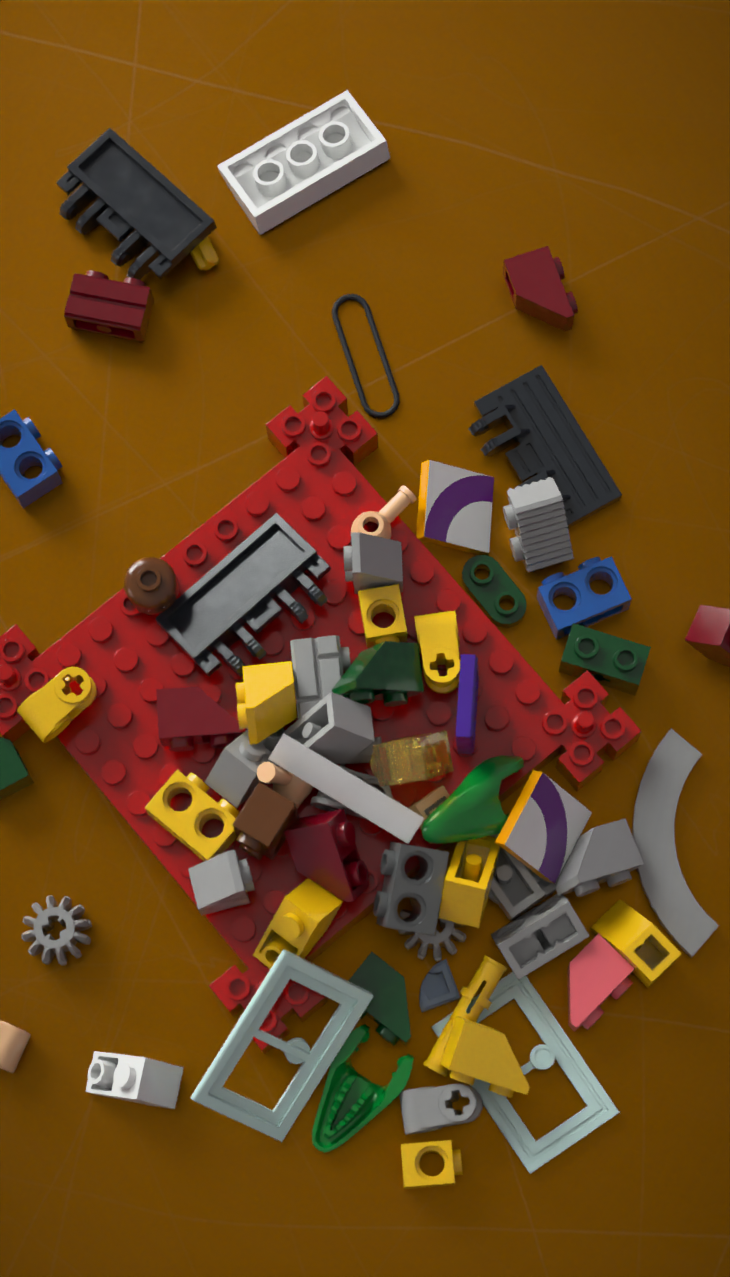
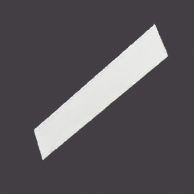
M283 733L268 758L273 763L409 844L424 820L419 814Z

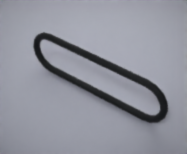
M343 295L333 305L332 318L361 404L365 412L373 417H388L397 410L400 397L370 307L366 300L359 295ZM346 300L358 301L365 310L394 396L393 406L385 412L373 411L367 404L338 318V308Z

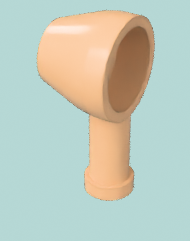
M402 485L398 489L399 492L379 512L367 511L357 516L352 524L351 533L360 532L391 539L390 523L409 504H413L417 500L416 496L406 486ZM368 522H375L379 526L374 532H367L363 527Z
M263 762L257 769L258 779L264 783H273V790L294 802L296 808L302 804L313 789L312 785L271 762Z

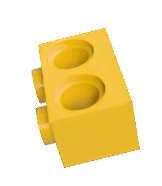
M176 770L144 808L150 817L205 862L224 853L237 836L232 824L240 812L222 798L217 803L207 795L208 785L194 773L190 772L186 777ZM180 793L189 794L192 797V803L187 810L178 812L170 808L171 800L175 795ZM211 819H217L224 823L222 833L215 838H207L202 834L203 825Z

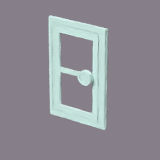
M283 949L190 1098L282 1142L374 997L373 994ZM290 979L340 1003L311 1051L308 1043L303 1038L296 1037L285 1042L259 1029ZM253 1037L284 1051L289 1062L293 1064L302 1063L273 1110L223 1087Z
M511 972L498 982L489 999L492 1004L488 1010L483 1009L477 1023L515 999L545 1043V1045H537L532 1049L530 1061L520 1067L523 1074H527L534 1068L547 1070L556 1060L587 1105L583 1110L535 1141L506 1096L489 1091L490 1083L475 1078L474 1084L470 1086L481 1095L484 1107L527 1171L531 1174L620 1112L527 976L518 980L515 974ZM479 995L472 999L466 1010L467 1014L470 1013ZM452 1013L431 1027L438 1038Z

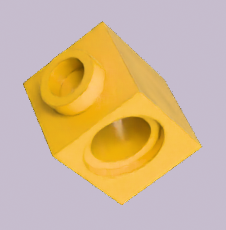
M399 584L358 591L367 648L384 641H407V628ZM386 612L391 614L395 621L387 628H380L372 622V619L378 613Z
M451 1140L401 1144L404 1189L455 1185L454 1175H462L460 1149L452 1150ZM427 1153H437L444 1161V1169L437 1176H427L420 1169V1160Z

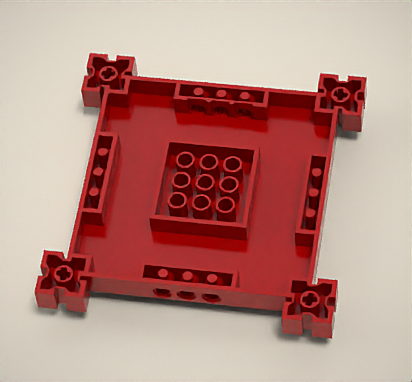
M327 376L302 395L303 410L297 413L289 405L266 424L268 440L281 453L284 459L160 558L172 567L179 585L178 599L277 513L330 566L331 570L319 581L308 570L304 572L328 599L321 607L315 604L300 587L290 594L307 611L308 618L302 624L274 598L273 600L282 608L283 612L259 634L247 623L243 625L266 652V655L259 660L253 657L239 640L235 642L229 650L235 656H238L246 666L292 661L290 641L296 639H315L317 637L337 635L340 638V647H349L351 664L361 651L368 649L359 596L354 594L353 582L345 581L344 546H352L351 527L357 516L367 511L379 512L387 504L355 467L378 448V433L358 410L349 417L346 416L348 414L347 398ZM397 516L390 523V540L401 542L403 592H400L407 628V641L405 643H418L414 616L455 611L460 647H458L460 660L461 654L476 655V658H478L479 684L475 748L472 754H458L456 722L459 685L452 692L446 694L432 691L426 684L422 655L419 652L424 692L409 697L408 703L401 706H384L383 700H375L372 703L364 704L371 707L374 738L381 736L383 762L346 764V768L385 780L390 787L393 799L409 808L441 786H444L448 794L451 795L474 768L489 758L505 755L522 757L525 765L518 772L501 780L498 798L500 803H502L528 781L533 770L540 771L559 754L561 756L557 760L556 769L578 792L602 771L604 761L600 756L606 752L614 761L638 741L641 734L639 727L621 707L611 714L606 710L604 706L609 694L588 670L563 690L560 700L424 544L417 539L416 535L401 518ZM368 522L363 528L367 532H374L379 526L375 522ZM124 588L42 654H39L36 647L15 624L0 636V734L3 738L9 739L13 743L31 729L17 713V709L30 695L44 687L60 671L67 667H78L87 672L96 684V698L90 706L75 717L56 736V739L197 907L188 869L204 861L150 817L144 807L176 770L186 777L192 772L205 782L224 748H212L211 743L194 744V749L190 751L176 752L170 751L169 746H162L158 731L156 689L198 686L238 721L236 683L243 682V676H238L213 651L212 654L221 662L222 666L209 677L158 625L155 618L159 614L148 615L139 612L131 605ZM386 612L378 613L372 619V622L380 628H387L395 621L394 617ZM438 665L439 676H447L446 665ZM75 680L68 685L71 688V692L77 696L83 692L80 687L81 684H78ZM298 715L296 719L283 727L284 730H287L298 720ZM263 783L273 790V783ZM211 787L206 792L217 803L223 798ZM313 787L311 793L297 808L299 818L328 812L310 804L312 797L318 794V789ZM186 793L177 794L172 798L170 808L178 812L185 811L190 807L192 797ZM247 800L236 808L239 812H241ZM346 814L347 820L352 823L355 829V845L360 860L366 864L368 869L369 887L354 901L342 902L327 931L304 958L309 962H312L373 911L376 893L382 891L385 875L381 874L380 865L384 851L386 849L389 850L390 842L407 844L367 819ZM217 819L208 820L202 827V834L207 838H215L222 833L224 823ZM419 827L407 845L444 851L453 843L430 844L423 838ZM236 837L225 852L235 850L239 861L247 860L255 890L247 892L250 903L203 915L248 969L242 974L234 964L209 985L213 993L232 1016H235L242 1009L245 1011L270 971V968L254 957L253 954L284 897L307 879L306 876L296 870L287 840L283 843L274 860L263 855L261 860H258L239 848L240 843ZM415 855L409 857L404 865L405 874L408 878H412L420 869L419 860ZM290 979L259 1029L283 1040L290 1034L284 1024L287 1019L296 1014L304 1022L326 1004L328 999L326 996ZM255 1037L252 1039L264 1055L274 1047Z

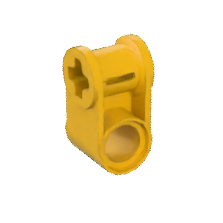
M455 611L414 616L426 684L436 693L446 694L452 692L458 687L460 676L458 649L460 643ZM438 665H446L447 676H439Z
M67 667L60 671L44 687L30 695L19 706L17 713L42 742L46 743L59 735L75 717L92 704L97 694L96 684L83 669ZM74 680L81 684L80 687L83 690L78 696L71 692V688L68 686Z

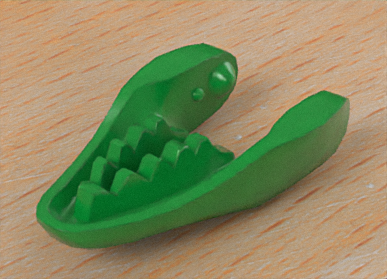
M508 755L496 756L479 764L466 776L459 787L428 816L422 825L423 838L430 843L443 844L500 834L510 813L505 815L498 798L500 783L502 779L518 772L525 765L523 758Z
M366 1024L359 1026L350 1033L331 1063L312 1130V1143L321 1152H329L338 1148L361 1130L402 1092L410 1077L414 1056L409 1053L407 1056H402L398 1059V1069L392 1073L391 1081L385 1086L371 1082L354 1069L351 1063L352 1056L355 1052L359 1051L360 1044L367 1042L370 1038V1027Z

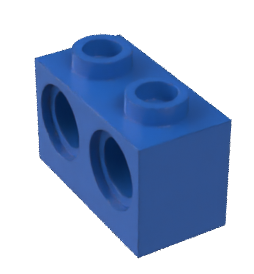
M14 409L0 418V475L22 508H25L63 483L57 471L63 466L50 447L43 451L36 439L41 437V434L29 417L22 420ZM11 435L21 437L20 442L15 447L6 448L2 446L4 440ZM31 466L43 468L41 474L34 479L23 477L25 471Z
M612 556L602 561L600 557L588 559L578 566L579 570L566 576H564L563 572H559L545 578L541 582L542 586L538 587L536 598L556 640L569 635L573 623L588 627L629 609L632 599ZM595 580H604L610 585L611 591L603 595L596 594L591 590L589 584ZM560 595H566L574 601L575 605L569 610H560L554 605L553 599Z

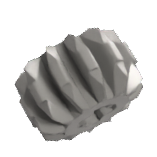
M50 895L46 898L47 909L44 910L36 902L32 905V909L38 914L36 919L30 916L23 918V923L32 927L33 930L22 933L21 937L25 942L35 941L28 949L32 956H36L43 951L42 962L49 965L56 953L59 964L63 966L67 964L66 952L70 951L76 958L82 956L81 951L75 946L77 942L84 945L90 944L91 938L80 933V931L91 928L92 922L89 919H80L85 912V908L82 905H77L71 909L72 899L70 897L64 896L59 907H57L55 898ZM58 921L63 927L66 926V929L60 931V938L56 940L51 934L47 935V932L53 930V923Z
M402 909L400 917L405 919L412 911ZM440 919V926L444 930L441 933L436 930L435 935L398 929L400 935L414 934L406 940L404 947L410 950L419 943L421 946L417 957L421 960L426 957L429 948L433 949L434 960L441 961V947L444 946L450 955L457 953V949L450 939L458 942H465L466 940L465 933L454 929L466 925H460Z

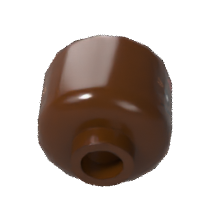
M146 557L134 562L127 570L124 578V590L131 605L139 612L148 615L161 614L168 610L174 604L179 594L178 580L172 567L164 560L156 557Z

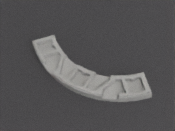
M671 728L656 748L642 777L634 806L632 835L644 862L642 866L637 868L644 894H646L661 926L673 941L692 958L719 925L707 915L694 898L683 877L677 858L674 834L676 808L685 780L701 758L702 753Z

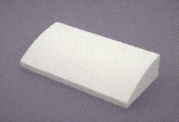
M347 90L219 164L217 167L239 205L261 235L391 158L386 139Z

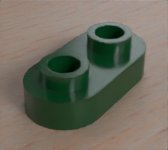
M477 555L470 558L462 570V583L466 591L495 625L502 628H511L518 625L526 613L527 603L524 594L494 558L487 555ZM478 569H486L490 575L487 579L480 580L474 573ZM503 599H509L514 603V607L511 610H503L499 603Z

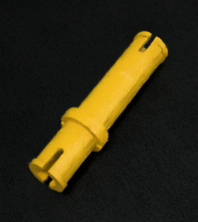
M484 955L483 961L468 987L463 986L459 993L462 997L423 1065L444 1077L447 1076L449 1069L441 1065L440 1062L455 1017L459 1016L477 1022L483 1009L488 1010L492 1004L489 999L504 971L506 972L507 967ZM482 981H486L470 1013L467 1014L466 1010Z

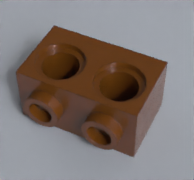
M259 782L232 824L237 841L240 843L239 848L258 860H261L263 855L274 860L286 840L284 831L297 821L299 816L294 802Z

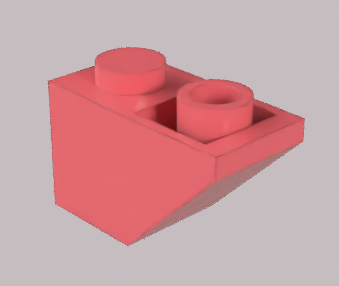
M599 933L569 963L567 968L568 1026L574 1032L581 1025L588 1030L605 1013L599 1006L610 995L615 1000L619 999L633 984L628 977L635 968Z

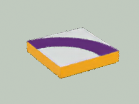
M432 460L422 462L416 531L417 539L476 555L488 554L490 549L494 477Z
M533 770L495 843L544 881L555 884L592 812L546 774Z

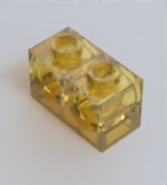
M447 730L401 737L372 745L374 753L371 754L370 759L371 769L374 776L378 778L379 787L427 780L454 771Z

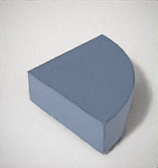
M446 959L434 965L422 982L419 993L421 1013L460 1000L458 989Z

